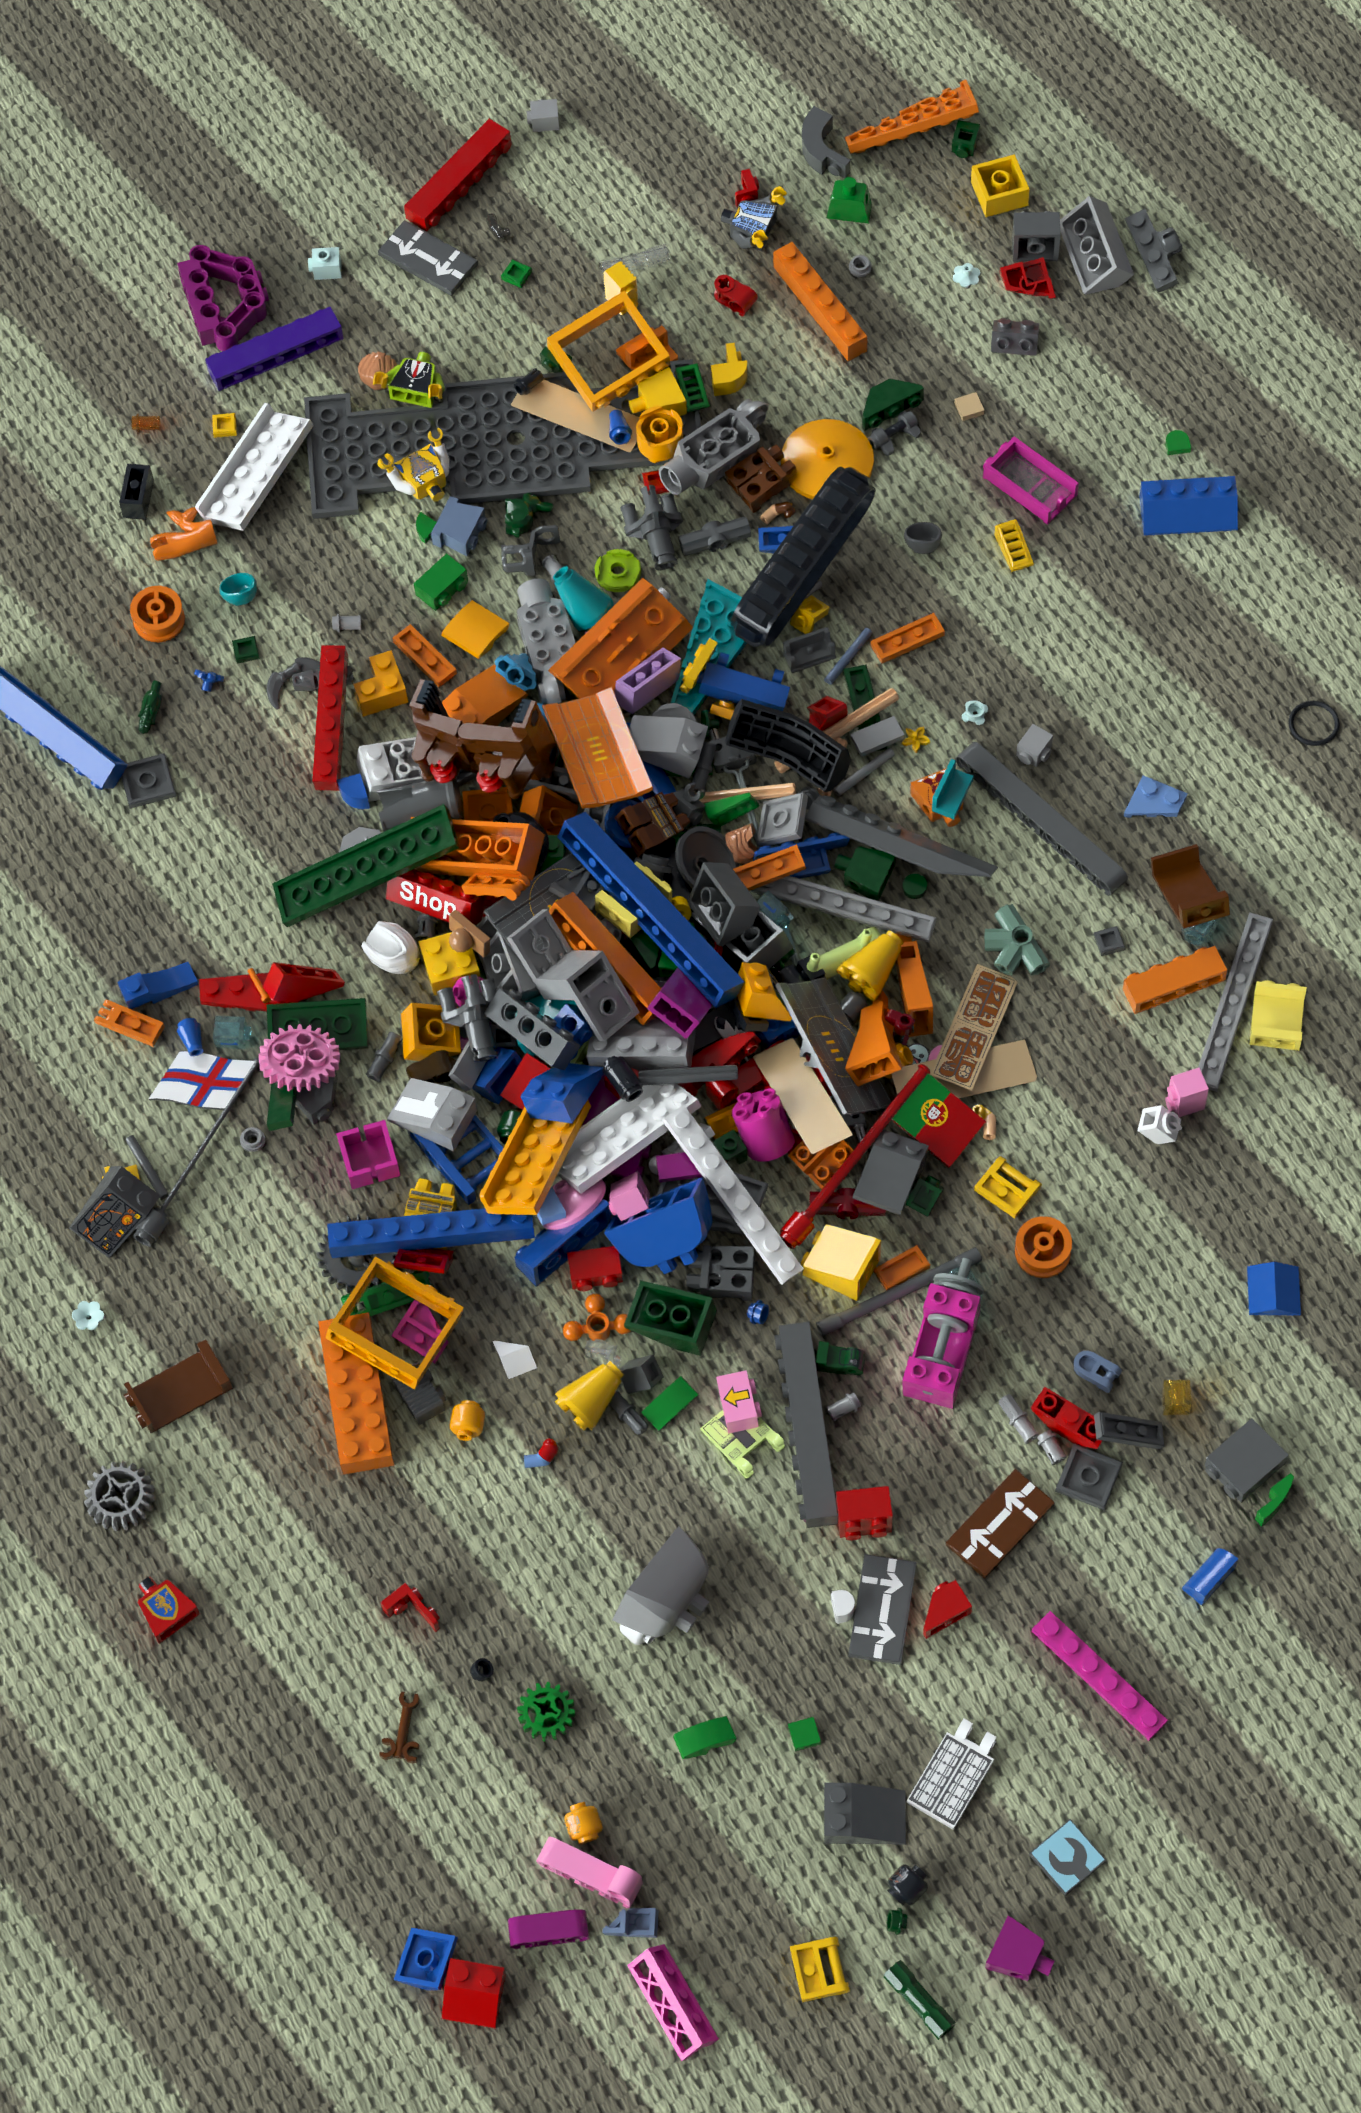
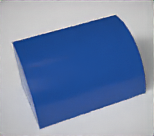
M501 1047L495 1049L498 1053L497 1057L487 1060L472 1087L474 1091L496 1104H499L503 1099L500 1095L522 1061L514 1050Z
M1217 1548L1185 1583L1182 1590L1203 1606L1235 1570L1238 1558L1224 1549Z

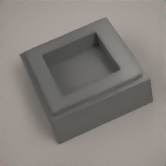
M1118 926L1094 932L1093 936L1101 956L1125 950Z

